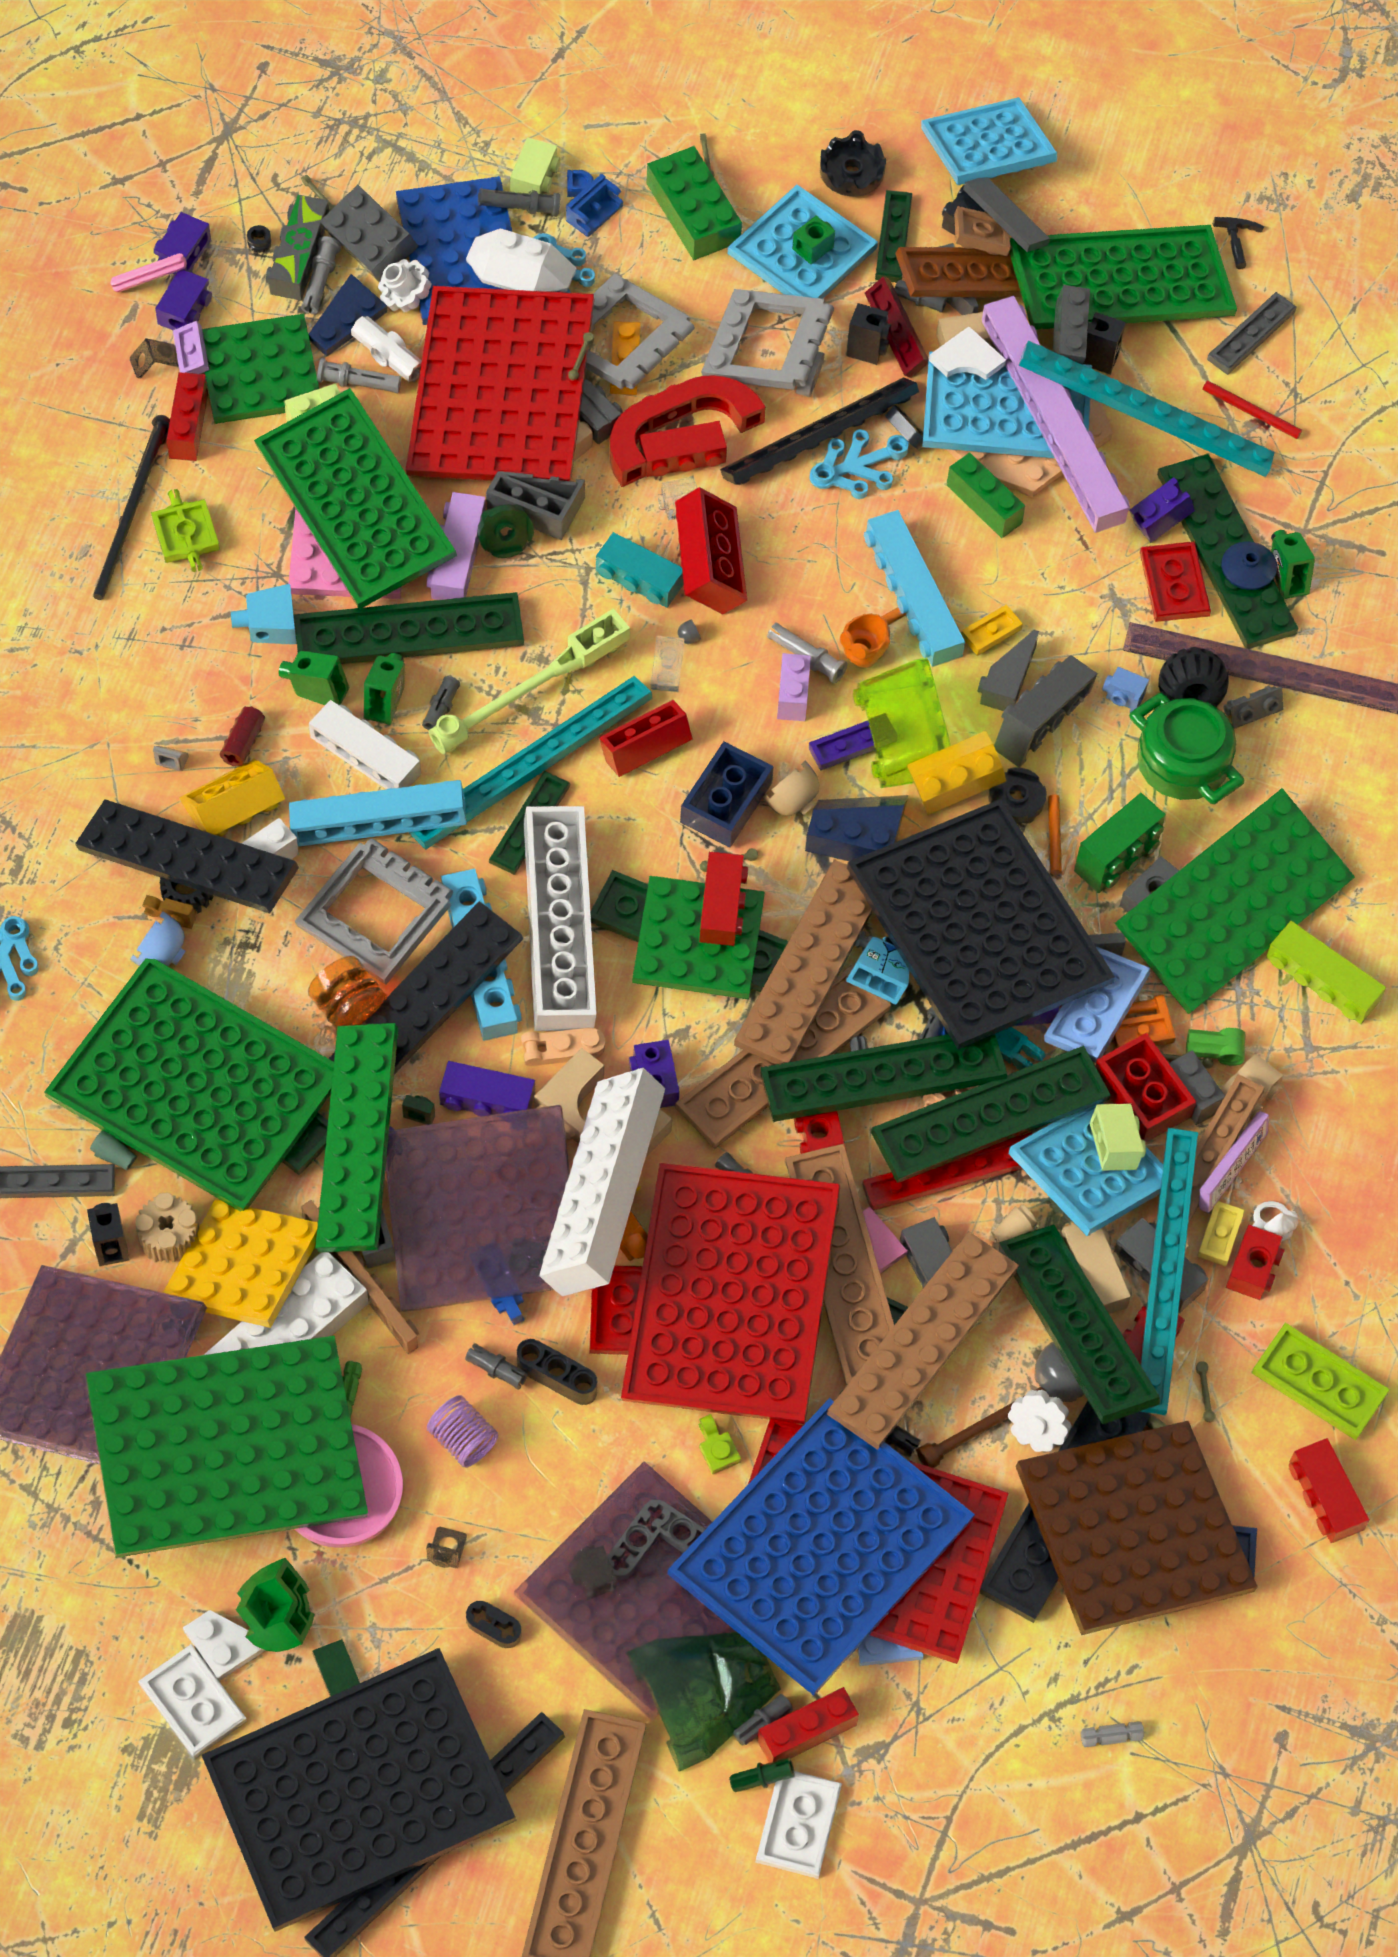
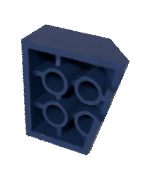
M908 795L818 800L809 824L805 851L852 861L895 843L898 838Z

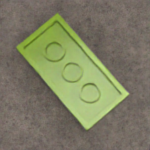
M1286 1322L1251 1372L1354 1440L1358 1439L1390 1390Z

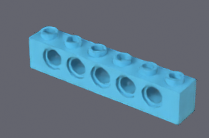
M475 868L441 876V883L453 890V894L449 899L451 906L447 910L452 929L479 901L492 910L490 903L485 904L483 896L486 895L485 883L483 878L478 879ZM465 901H471L474 904L463 905L462 903ZM506 958L489 975L495 979L492 981L484 980L471 994L483 1041L518 1033L517 1022L522 1021L519 1005H513L511 996L515 995L511 978H505L504 971L507 970ZM492 1002L502 1003V1005L498 1007H493L489 1004Z

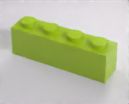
M1290 921L1270 944L1266 956L1273 966L1285 970L1294 977L1297 983L1309 987L1324 1002L1333 1004L1342 1011L1344 1016L1360 1024L1364 1022L1379 1004L1386 989L1380 982L1293 921Z

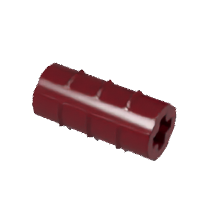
M244 706L238 717L235 718V723L230 729L220 752V757L227 764L232 766H242L265 721V716L260 710L251 706Z

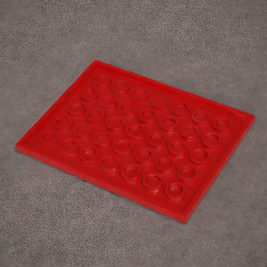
M659 1163L621 1394L622 1401L805 1424L839 1202L840 1184Z

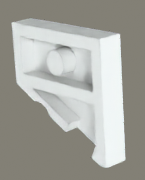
M211 1610L183 1627L184 1633L219 1681L266 1651L253 1645L245 1637L248 1632L247 1629Z

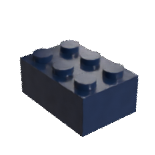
M723 741L682 803L680 823L730 848L757 808L762 797L772 785L774 766Z

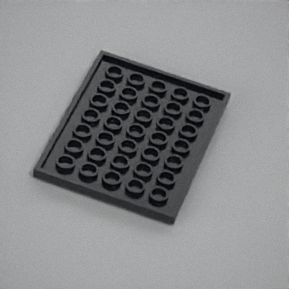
M1001 799L856 858L847 864L848 871L958 1050L1114 983V974Z
M440 1648L202 1754L204 1763L274 1932L517 1821Z

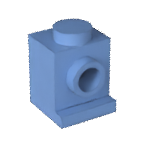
M1117 667L1113 676H1107L1102 690L1107 692L1106 699L1111 700L1118 706L1130 708L1131 713V711L1140 706L1146 694L1149 679Z

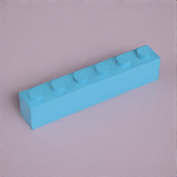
M899 510L868 519L867 530L864 532L865 542L869 548H873L876 564L880 570H884L887 586L891 592H895L900 612L902 614L906 613L909 630L913 636H917L922 656L928 658L932 667L963 657L965 641Z
M461 780L289 802L290 830L297 837L298 847L467 825L465 796Z

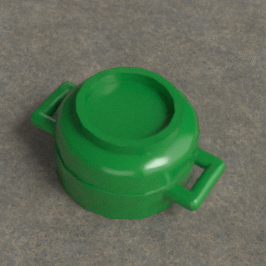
M1158 693L1129 714L1131 721L1142 731L1137 752L1139 770L1147 783L1162 795L1179 800L1200 799L1204 797L1210 804H1216L1244 784L1243 776L1232 766L1236 752L1234 727L1227 716L1211 703L1194 698L1173 699L1170 701L1165 694ZM1153 711L1146 720L1144 716ZM1226 777H1228L1230 780L1221 786Z

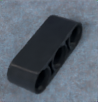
M526 1339L518 1345L517 1367L528 1372V1377L577 1404L587 1405L595 1400L597 1396V1376L592 1370L538 1340ZM533 1353L538 1358L534 1361H527L523 1356ZM554 1368H560L565 1371L560 1376H554L549 1373ZM584 1382L591 1386L590 1389L585 1391L576 1388L579 1383Z

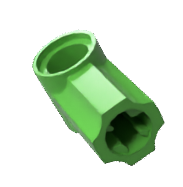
M1225 1028L1220 1032L1189 1029L1186 1053L1193 1050L1197 1057L1218 1059L1221 1064L1228 1066L1240 1065L1245 1061L1246 1034L1238 1028Z

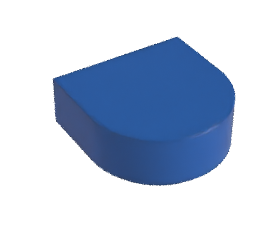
M567 170V197H576L594 181L593 176L584 170Z

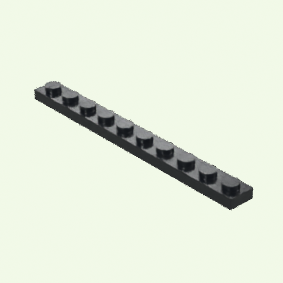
M543 1712L539 1713L490 1760L505 1794L565 1738L564 1732ZM439 1857L342 1901L304 1937L305 1941L321 1957H336Z

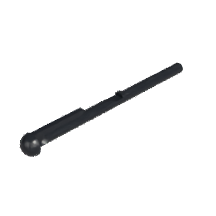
M157 415L151 422L154 426L93 593V597L97 600L104 599L165 432H168L170 418L166 415Z

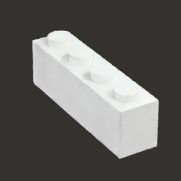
M330 700L309 722L310 738L385 789L410 787L421 775L420 760L414 752L410 750L405 751L396 744L393 738L388 735L383 736L368 721L358 719L342 704L338 705Z

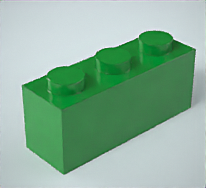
M970 452L949 467L947 486L1001 538L1022 524L1025 504Z

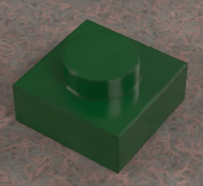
M405 1096L402 1103L403 1118L431 1126L435 1118L434 1103L423 1096Z

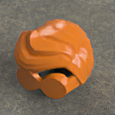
M873 613L857 616L848 622L840 635V642L844 647L847 659L858 667L869 668L873 666L889 647L890 627L888 622L880 617L879 614Z

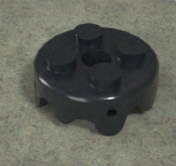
M854 130L845 138L834 137L831 139L826 150H821L820 175L823 182L832 191L844 196H863L873 192L883 181L886 158L883 155L882 148L878 143L875 145L868 143L861 131ZM846 167H858L859 170L849 171L846 169Z

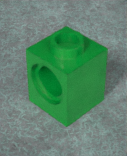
M816 215L794 232L792 249L812 265L834 248L835 230L828 222H824Z

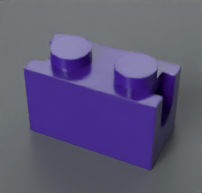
M180 212L176 220L170 222L167 233L162 240L159 239L155 244L154 254L159 256L158 261L179 253L183 254L187 262L186 268L183 270L190 272L211 241L209 223Z
M185 270L178 271L155 308L157 324L175 330L192 322H198L204 306L207 307L212 299V292L207 290L209 279Z
M1174 477L1130 509L1134 524L1150 543L1195 511L1190 495L1187 492H1182L1178 481Z

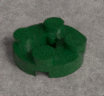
M500 505L487 509L481 514L477 536L482 548L492 553L493 556L497 558L516 556L523 551L522 547L527 542H531L534 535V526L529 515L521 505ZM505 527L512 528V530H508L505 536L500 532Z

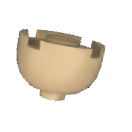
M806 760L801 764L805 768L801 772L797 769L793 770L771 789L774 792L771 798L767 794L762 797L776 813L792 816L800 811L804 815L816 805L813 799L819 792L820 784L818 776Z

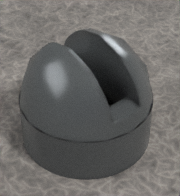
M692 619L679 626L678 636L683 643L692 644L701 640Z

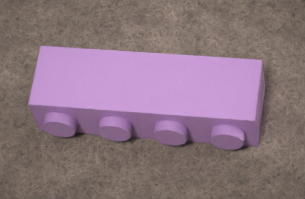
M453 492L451 501L445 503L443 518L446 519L445 525H440V527L456 550L457 556L434 568V571H429L427 587L431 588V599L443 600L466 597L479 544L477 528L481 521V514L486 510L485 497Z

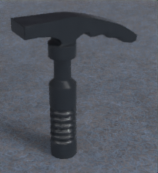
M1214 217L1213 227H1225L1231 236L1230 244L1236 268H1245L1246 261L1241 240L1237 236V227L1241 229L1248 228L1249 230L1261 233L1264 226L1240 218Z

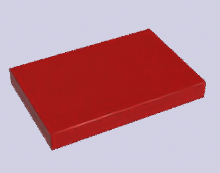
M1195 541L1140 548V557L1155 622L1210 616L1211 609Z
M614 1265L610 1283L592 1288L589 1354L628 1355L642 1266Z

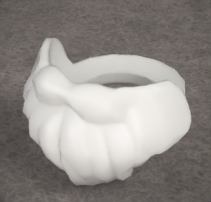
M1268 1201L1258 1205L1254 1210V1224L1252 1226L1283 1237L1281 1241H1284L1292 1236L1293 1230L1296 1229L1299 1223V1218L1295 1211L1288 1210L1283 1204ZM1269 1207L1277 1208L1282 1212L1267 1223L1260 1217L1262 1210Z

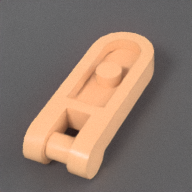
M580 1028L547 1033L527 1032L521 1036L522 1045L526 1047L524 1061L527 1066L568 1062L581 1048L595 1058L602 1055L605 1050L604 1034L596 1028ZM546 1046V1051L540 1052L538 1047Z

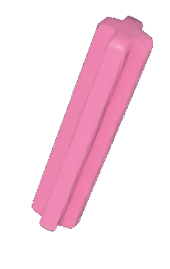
M179 253L112 277L111 286L115 292H121L186 268V259L183 254Z

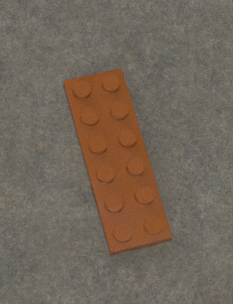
M899 247L895 253L910 297H1022L1010 253L1007 256L992 255L983 250L963 247Z

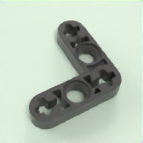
M653 1499L648 1501L608 1554L606 1559L607 1574L612 1579L625 1580L632 1575L659 1537L684 1553L694 1542L696 1535L700 1536L706 1529L662 1500ZM659 1509L662 1511V1520L659 1518L655 1519L650 1530L646 1526L650 1521L651 1513L649 1511L656 1512ZM684 1525L690 1529L691 1535L686 1540H679L673 1534L674 1528ZM640 1532L644 1534L647 1538L646 1544L642 1547L633 1546L629 1541V1537L633 1533ZM626 1549L630 1553L625 1563L627 1569L620 1568L617 1571L614 1569L615 1563L613 1560L619 1562L625 1555Z

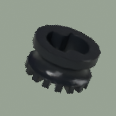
M256 225L247 231V243L252 251H259L260 253L263 250L265 252V249L268 250L271 246V234L267 227ZM263 236H264V238H265L264 240H260V239L253 240L254 237H255V238H256V237H259V238H260V237H263Z

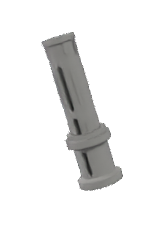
M329 236L319 238L317 243L319 249L317 255L312 259L314 269L301 305V309L308 314L310 307H312L311 314L318 312L328 275L334 271L336 266L334 260L336 254L341 250V243Z
M325 358L320 359L317 371L318 382L322 383L323 380L339 383L341 387L353 384L398 394L401 384V376L351 368V365L347 362L337 364L327 362Z
M775 623L772 628L780 635L769 630L767 637L770 640L775 641L794 654L810 655V669L825 674L829 677L830 682L835 684L844 675L848 665L847 662L844 660L839 661L828 654L827 649L815 648L782 627L779 623Z

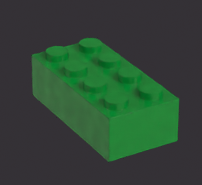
M695 146L647 163L646 184L693 261L729 247L741 236L742 222Z

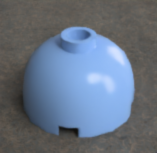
M164 911L160 914V917L164 919L163 922L160 924L155 921L138 946L137 951L141 953L139 957L133 954L130 958L138 966L142 964L145 958L156 959L166 966L170 965V963L177 965L186 952L181 948L185 940L181 925Z

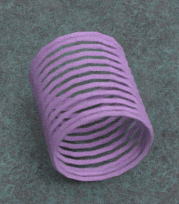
M457 1395L446 1401L432 1415L427 1424V1431L434 1435V1438L441 1442L444 1449H448L451 1456H455L458 1463L465 1468L472 1466L482 1459L492 1449L498 1439V1432L486 1422L482 1415H479V1412L462 1395ZM455 1407H457V1408H456L452 1413H450L438 1426H436V1425L439 1423V1421H440L448 1412H450L452 1409H454ZM459 1416H461L446 1432H444ZM463 1419H465L450 1435H448L449 1432H451ZM468 1422V1424L453 1439H451L452 1436H454ZM471 1426V1428L457 1442H455L456 1439L459 1438ZM473 1430H475L461 1445H459L461 1441H463ZM478 1433V1435L464 1449H462V1447L465 1444H467L472 1439V1437H474ZM484 1439H486L484 1443L472 1455L468 1457V1455L474 1449H476Z

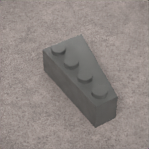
M1072 655L1063 662L1058 661L1051 669L1050 674L1047 676L1042 675L1035 683L1033 689H1027L1022 693L1015 705L1009 704L1001 716L1004 720L994 744L996 752L1020 768L1026 762L1028 751L1031 749L1035 752L1042 745L1041 741L1048 731L1053 733L1062 722L1065 714L1069 716L1091 692L1098 673Z

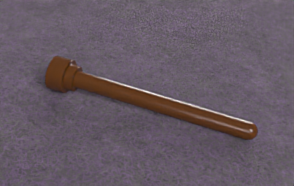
M1039 1387V1388L1035 1389V1391H1038V1390H1044V1391H1046L1043 1387ZM1014 1402L939 1444L926 1443L917 1448L916 1453L922 1465L931 1468L940 1465V1461L944 1459L943 1455L1009 1419L1008 1414Z

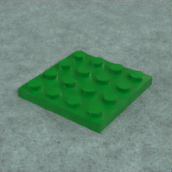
M304 314L202 329L209 370L205 371L214 424L285 413L284 400L319 389Z
M649 876L632 983L749 999L765 892L740 888V892H746L744 910L738 909L737 917L743 918L742 934L735 935L734 946L699 942L705 883Z

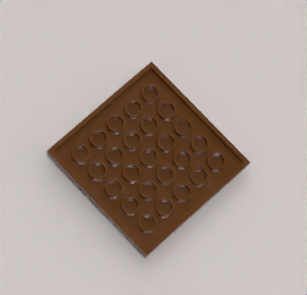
M1189 1421L1017 1462L1016 1470L1081 1635L1252 1593L1257 1589L1258 1586Z

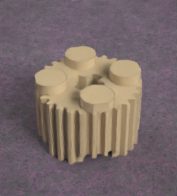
M160 1193L153 1198L154 1201L148 1200V1205L144 1204L143 1210H139L140 1215L136 1217V1231L140 1246L149 1259L153 1258L155 1263L157 1261L162 1262L163 1260H166V1263H169V1260L175 1262L177 1258L181 1260L187 1248L191 1247V1242H195V1237H197V1232L199 1231L195 1210H192L191 1204L188 1205L186 1200L182 1201L181 1197L176 1199V1195L172 1196L170 1193Z

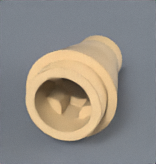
M1023 1204L1019 1208L1015 1206L991 1233L999 1243L1033 1231V1227L1038 1223L1031 1211Z

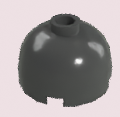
M1051 1342L1041 1351L1036 1361L1035 1380L1039 1383L1040 1387L1046 1390L1049 1397L1060 1398L1062 1402L1076 1401L1077 1398L1084 1395V1392L1054 1342Z

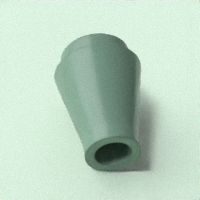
M103 1130L97 1135L90 1147V1150L95 1153V1157L120 1166L126 1171L137 1158V1155L132 1153L120 1140Z

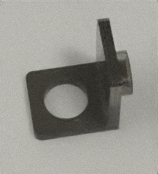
M145 338L130 356V362L137 378H142L155 362L179 367L176 347L174 344ZM142 353H144L145 363L140 368L139 357Z
M437 1527L433 1542L427 1543V1561L439 1567L458 1569L467 1534L444 1527ZM445 1537H452L457 1541L458 1545L455 1550L440 1546L439 1543Z

